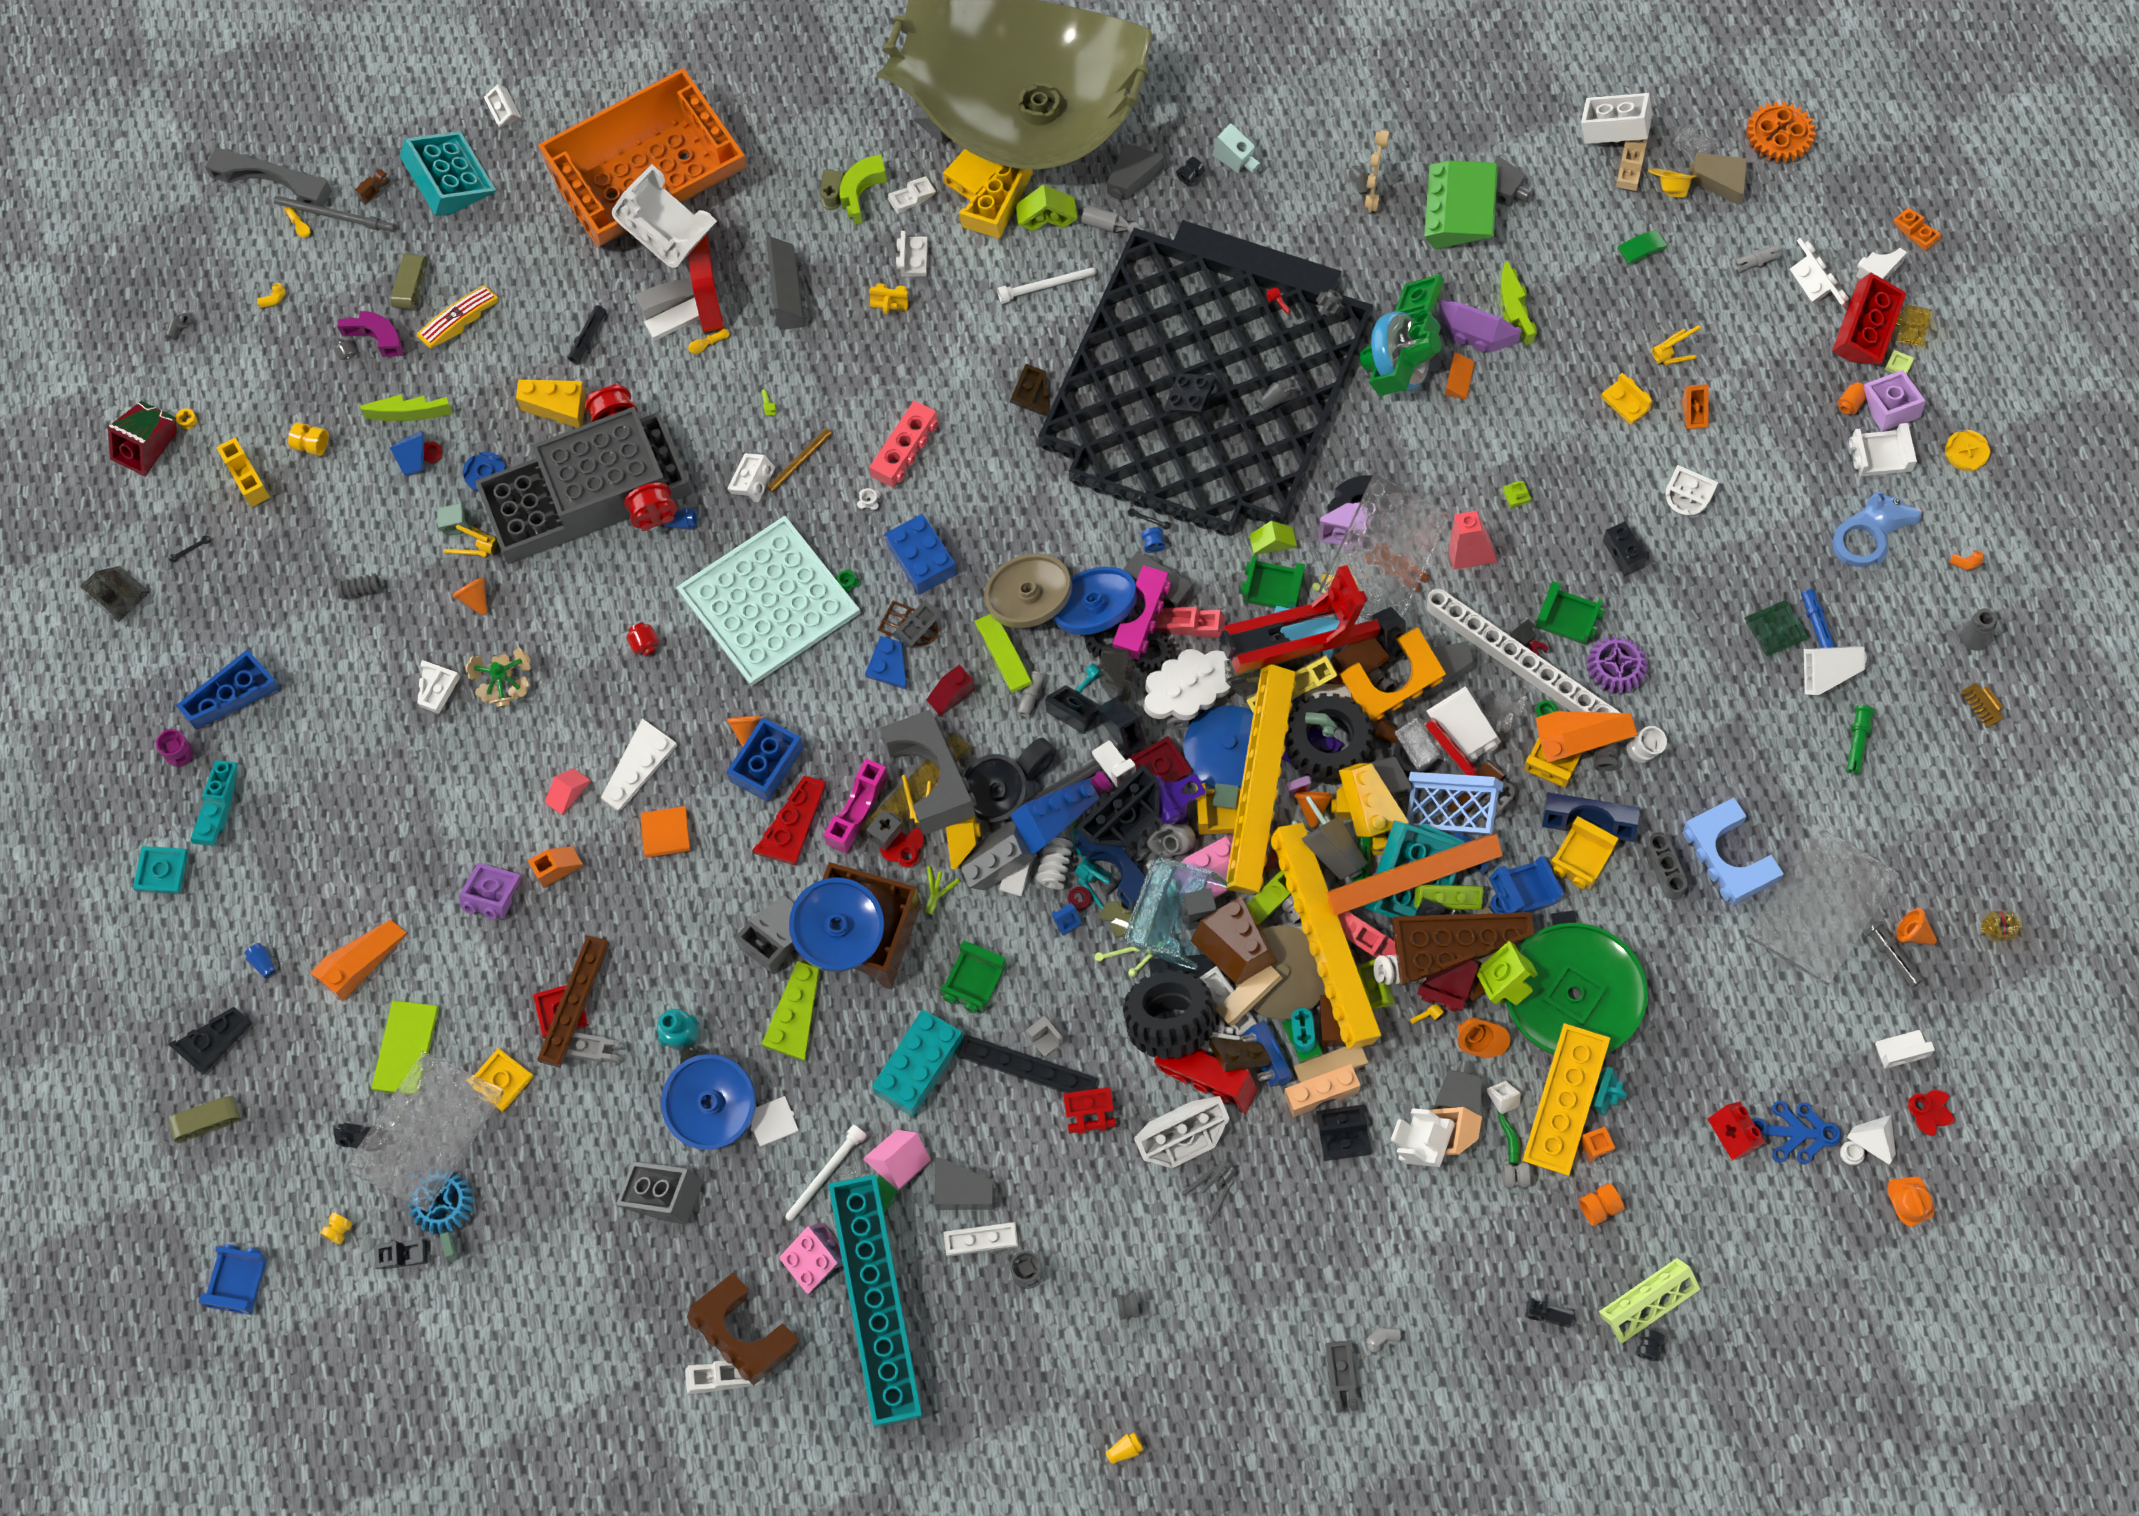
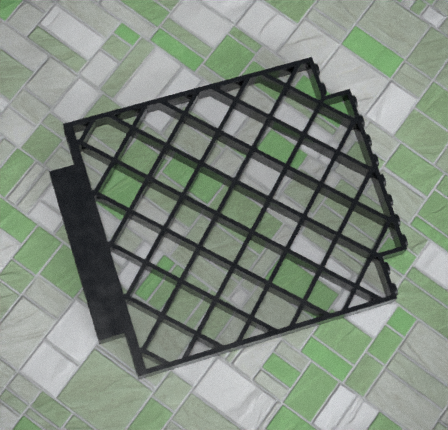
M1182 220L1174 240L1133 228L1038 435L1039 446L1049 452L1053 450L1060 452L1066 458L1071 459L1074 457L1069 469V481L1078 487L1087 486L1096 493L1110 494L1119 501L1125 499L1131 501L1137 507L1143 508L1145 506L1153 509L1158 514L1163 515L1166 513L1172 515L1178 521L1184 522L1186 520L1194 523L1199 528L1204 529L1207 527L1213 529L1219 535L1225 536L1227 534L1232 536L1241 514L1252 521L1257 519L1265 522V524L1270 521L1284 524L1372 317L1373 304L1339 294L1343 298L1341 304L1344 307L1338 315L1335 313V315L1332 314L1330 317L1325 314L1314 317L1307 302L1319 305L1316 299L1321 292L1325 293V291L1328 292L1329 290L1337 292L1341 282L1342 271ZM1159 254L1183 261L1184 263L1166 269ZM1150 256L1158 273L1132 283L1125 269L1127 264ZM1208 270L1232 277L1233 279L1215 285ZM1199 271L1207 289L1181 298L1173 281ZM1120 279H1122L1125 286L1117 288ZM1165 285L1173 302L1147 312L1139 294ZM1257 286L1266 289L1278 288L1280 293L1283 294L1281 298L1287 307L1297 303L1306 321L1281 331L1272 315L1273 312L1281 310V306L1277 301H1265ZM1248 287L1256 305L1231 315L1222 297ZM1131 298L1139 315L1113 325L1106 312L1108 306ZM1214 301L1222 318L1196 328L1188 310ZM1180 314L1188 332L1162 341L1154 323ZM1263 317L1272 335L1246 344L1237 326ZM1347 320L1355 335L1354 339L1330 347L1321 329ZM1101 321H1102V323H1103V325H1104L1105 328L1102 329V330L1097 331V329H1098V327H1099V325H1100V323H1101ZM1146 327L1154 345L1128 355L1119 337ZM1229 330L1238 348L1212 358L1203 340ZM1313 333L1322 351L1296 361L1287 342ZM1112 341L1120 358L1093 368L1086 355L1088 349ZM1195 343L1204 361L1177 371L1168 353ZM1278 346L1287 365L1262 374L1253 356ZM1346 356L1341 367L1337 359ZM1161 357L1170 375L1143 385L1134 367ZM1245 360L1253 378L1227 388L1218 369ZM1329 363L1337 378L1336 382L1312 391L1303 372ZM1082 364L1085 369V372L1077 375ZM1126 370L1135 388L1108 398L1099 380ZM1178 373L1200 375L1210 373L1216 376L1214 382L1219 391L1210 395L1211 398L1208 401V405L1204 406V411L1226 403L1235 422L1208 432L1201 417L1194 419L1191 416V412L1167 411L1158 415L1149 396L1172 388ZM1292 376L1295 377L1303 395L1278 404L1267 411L1263 410L1248 417H1242L1234 399L1259 389L1262 395H1264L1269 389L1268 386L1272 385L1273 382L1277 383L1279 380L1282 381ZM1092 383L1100 402L1073 412L1066 398L1068 393ZM1328 399L1324 410H1322L1318 402ZM1141 400L1150 419L1123 429L1114 410ZM1310 406L1318 421L1317 426L1293 435L1284 416ZM1061 408H1063L1066 415L1057 418ZM1107 413L1115 432L1088 442L1079 424ZM1191 416L1200 435L1173 446L1164 427ZM1276 420L1285 439L1259 449L1249 430ZM1072 427L1081 446L1050 435ZM1156 430L1165 449L1138 459L1129 440ZM1241 433L1250 453L1223 462L1214 443ZM1309 443L1304 455L1300 446ZM1122 444L1131 463L1103 473L1094 454ZM1206 447L1215 466L1188 476L1179 457ZM1291 450L1300 466L1298 471L1274 480L1265 460ZM1087 457L1095 476L1079 471L1084 458ZM1172 461L1181 480L1153 490L1144 471ZM1257 464L1266 483L1239 494L1230 474ZM1137 474L1145 493L1115 482ZM1222 477L1231 497L1204 508L1195 488ZM1291 487L1285 500L1281 491ZM1187 491L1196 510L1166 499ZM1273 495L1281 512L1277 513L1251 503ZM1234 510L1230 522L1216 517Z

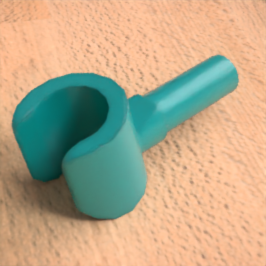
M1091 664L1085 669L1088 676L1077 687V692L1081 693L1091 681H1095L1100 677V671L1095 664Z

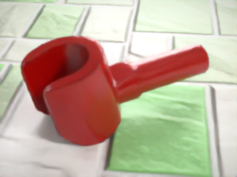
M1278 288L1267 290L1266 296L1268 301H1277L1284 312L1289 314L1291 310L1281 298L1280 290Z

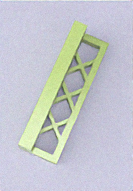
M1676 1258L1600 1310L1599 1313L1602 1319L1611 1325L1619 1342L1624 1343L1701 1289L1691 1268ZM1688 1278L1691 1286L1684 1291H1679L1681 1283ZM1670 1293L1668 1302L1664 1305L1659 1304L1661 1296ZM1651 1307L1648 1316L1639 1318L1642 1309ZM1626 1320L1631 1321L1629 1329L1622 1333L1619 1325Z

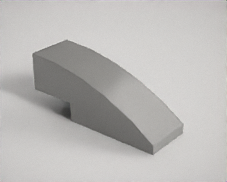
M682 279L654 286L635 294L634 297L639 309L647 320L694 298L691 279Z

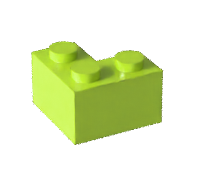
M1044 184L1016 204L1018 226L1030 231H1036L1047 222L1060 228H1065L1077 219L1075 198Z

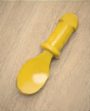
M285 206L284 212L289 216L292 224L295 225L297 235L302 238L308 237L311 232L307 224L301 221V217L296 214L294 208Z
M722 329L717 333L707 335L705 339L694 340L689 344L688 350L692 354H699L705 350L708 344L713 345L715 342L728 338L730 331Z

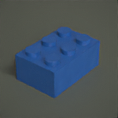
M923 513L885 533L888 548L918 595L957 575L955 562Z
M762 717L726 771L729 781L769 802L804 749L801 737Z

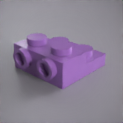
M478 863L459 894L460 907L469 914H473L476 911L483 913L485 917L491 920L496 918L503 919L512 904V895L521 881V874Z

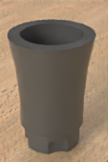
M1988 608L1980 609L1973 615L1970 622L1963 627L1960 637L1962 643L1967 648L1981 651L1991 644L1992 635L1998 621L1996 613Z

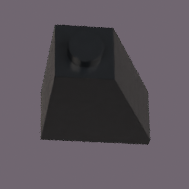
M1117 697L1097 707L1100 721L1127 756L1146 745L1138 715Z

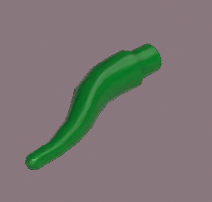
M1498 1111L1501 1127L1508 1139L1509 1164L1518 1165L1520 1144L1517 1134L1506 1120L1505 1115Z

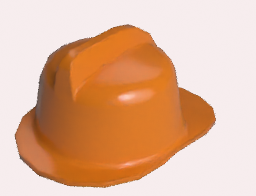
M1470 1018L1457 1026L1459 1030L1458 1046L1467 1054L1491 1058L1502 1055L1509 1047L1510 1035L1504 1027L1498 1024L1484 1021L1480 1018Z
M1920 1177L1889 1180L1888 1194L1900 1221L1912 1227L1933 1217L1935 1210L1932 1197Z

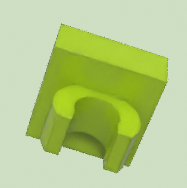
M1524 481L1513 482L1511 485L1503 487L1502 491L1509 508L1531 503V497Z

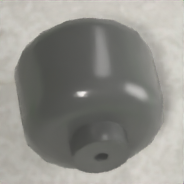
M342 339L337 342L334 352L340 360H347L356 355L357 348L353 341Z

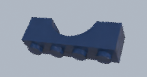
M1547 792L1542 827L1565 831L1574 823L1578 816L1589 823L1602 827L1608 833L1619 838L1618 840L1634 842L1638 828L1639 807Z
M1080 832L1076 834L1075 846L1088 861H1107L1119 870L1122 881L1118 886L1117 896L1130 912H1133L1153 898L1155 887L1153 881L1148 876L1145 877L1142 874L1138 863L1127 856L1124 847L1093 845Z

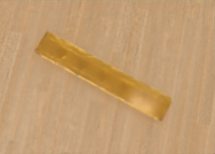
M953 732L948 737L949 744L947 747L953 748L956 757L953 761L956 763L970 749V746ZM928 759L907 779L913 804L919 802L926 794L928 781H932L933 787L939 780V768ZM903 784L861 826V830L867 834L866 829L883 809L888 813H895L900 819L910 811Z

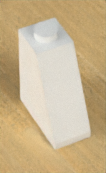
M1864 647L1804 649L1805 694L1820 695L1865 670L1867 656Z

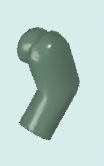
M1306 712V724L1320 725L1323 728L1322 732L1325 737H1333L1337 730L1336 724L1328 715Z

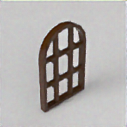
M893 600L877 630L892 636L893 633L881 629L883 624L898 628L908 618L909 612H914L915 609ZM895 604L907 609L905 614L892 611L893 605ZM889 613L902 618L900 624L887 621L886 618ZM934 622L936 628L932 626L928 628L936 632L933 638L922 635L920 638L927 640V642H915L913 645L926 646L932 643L937 638L939 632L938 623Z

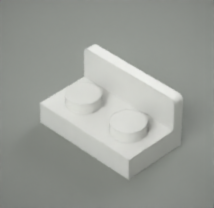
M901 231V238H897V251H900V256L896 257V268L900 269L901 277L927 276V237H906V232Z
M745 453L727 490L731 494L746 495L754 502H759L775 470V466L765 455Z

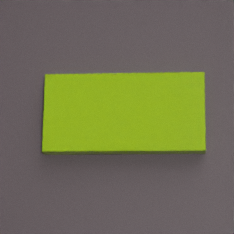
M392 1000L371 1087L373 1091L419 1096L438 1015V1006Z

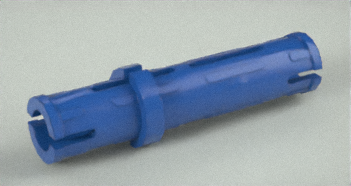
M1808 589L1802 592L1801 597L1807 609L1806 615L1812 622L1820 647H1835L1823 615V606H1820L1815 590Z

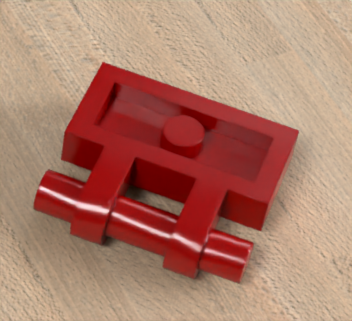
M1110 1087L1063 1093L1066 1118L1076 1116L1077 1123L1067 1124L1069 1134L1078 1133V1135L1086 1134L1085 1131L1099 1129L1101 1132L1107 1131V1128L1116 1127L1115 1117L1105 1119L1104 1112L1114 1111ZM1097 1113L1098 1120L1084 1122L1083 1115Z

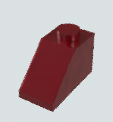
M959 664L940 679L926 701L939 716H942L975 691L974 680Z

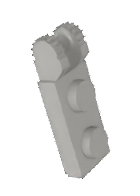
M574 1033L565 1057L619 1064L622 1058L615 1054L605 1053V1049L608 1047L615 1050H624L625 1044L620 1041L609 1040L606 1037Z

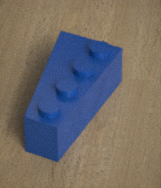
M247 649L176 706L195 729H198L280 688L275 679Z
M1088 778L1027 802L1010 816L1031 854L1034 855L1095 803L1099 796Z

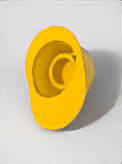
M1648 169V172L1660 176L1661 188L1670 197H1686L1692 177H1697L1696 175H1685L1664 169Z

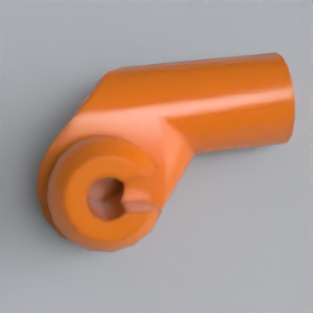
M1974 551L1971 556L1964 558L1953 553L1949 564L1964 570H1971L1981 566L1984 554L1981 551Z

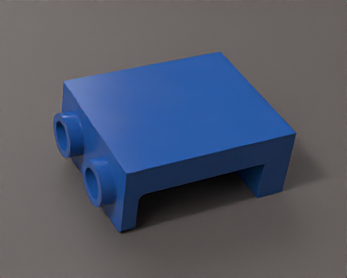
M1544 855L1539 856L1533 863L1507 870L1506 866L1498 867L1489 877L1506 913L1533 912L1555 905L1564 895L1562 887L1557 882L1552 872V867Z
M224 1244V1247L216 1246L214 1251L218 1255L207 1293H201L199 1303L207 1308L251 1315L267 1258L261 1254L260 1250L247 1248L246 1251L238 1250L237 1246Z

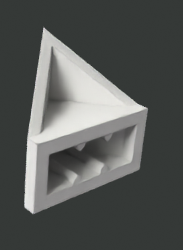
M1891 1115L1854 1126L1847 1138L1887 1164L1891 1163L1896 1154Z

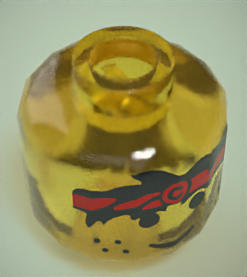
M1990 911L1985 916V919H1983L1981 928L1991 941H2009L2018 934L2020 924L2018 918L2010 911Z

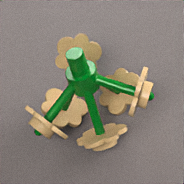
M521 648L514 650L515 661L513 662L509 661V656L506 654H502L499 657L494 656L488 668L482 664L483 659L481 656H472L465 667L469 679L479 680L481 672L490 673L492 677L488 685L480 684L479 688L475 691V694L481 697V701L505 708L510 705L511 701L526 695L530 686L527 678L522 676L519 680L515 681L510 678L512 675L511 669L516 665L521 667L523 671L530 670V658L526 652H523ZM503 680L512 685L508 690V695L512 696V698H504Z

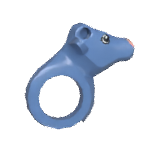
M1876 492L1870 497L1864 510L1838 526L1832 539L1833 551L1844 564L1847 563L1855 567H1868L1875 563L1880 565L1888 554L1887 534L1905 525L1918 524L1922 518V512L1918 507L1905 505L1897 497L1886 496L1882 492ZM1853 529L1865 530L1873 535L1877 548L1868 556L1854 555L1844 546L1843 536Z

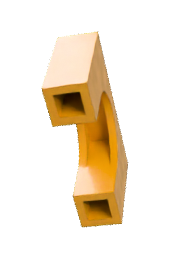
M1418 627L1397 638L1411 666L1410 678L1401 689L1389 693L1379 691L1370 682L1358 662L1338 674L1355 704L1358 703L1363 707L1362 713L1366 712L1372 722L1384 717L1383 712L1389 708L1393 711L1404 704L1403 700L1409 696L1413 699L1422 694V688L1430 684L1433 687L1443 681L1442 676L1446 675Z

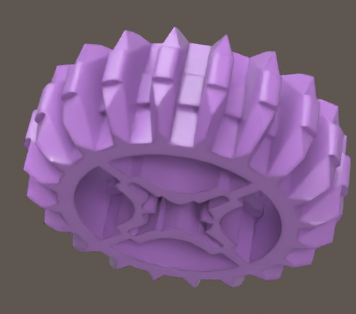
M1615 635L1612 636L1611 641L1605 637L1602 642H1596L1595 647L1590 649V655L1587 656L1586 660L1588 662L1586 669L1590 671L1589 679L1595 678L1594 686L1601 683V691L1608 687L1610 694L1613 693L1614 689H1617L1619 695L1622 694L1623 688L1627 693L1631 692L1632 687L1638 688L1639 682L1642 683L1644 681V675L1648 671L1646 667L1648 659H1645V651H1640V644L1633 646V639L1626 642L1624 636L1617 640ZM1612 652L1611 657L1599 660L1604 654ZM1635 669L1629 676L1622 677L1623 672Z

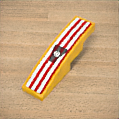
M483 285L437 315L417 333V337L431 349L462 333L464 326L477 320L481 316V311L495 305L498 297Z

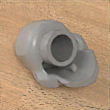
M1164 823L1158 831H1155L1149 837L1147 844L1154 853L1170 858L1192 850L1196 838L1195 833L1188 825L1175 823L1167 825Z

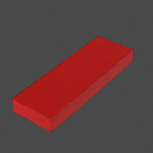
M1431 718L1426 722L1425 727L1466 775L1474 776L1477 768L1436 719Z

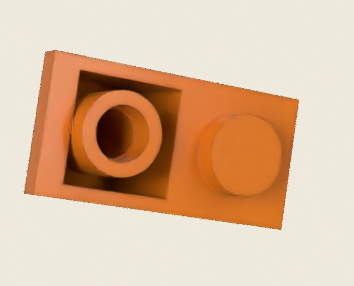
M573 846L547 849L527 860L543 888L584 866Z

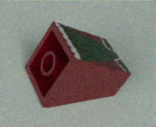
M140 401L107 427L110 460L145 477L176 435V417Z

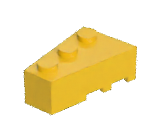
M518 379L516 400L522 411L543 418H549L557 421V423L567 424L575 428L583 425L587 393L582 381Z

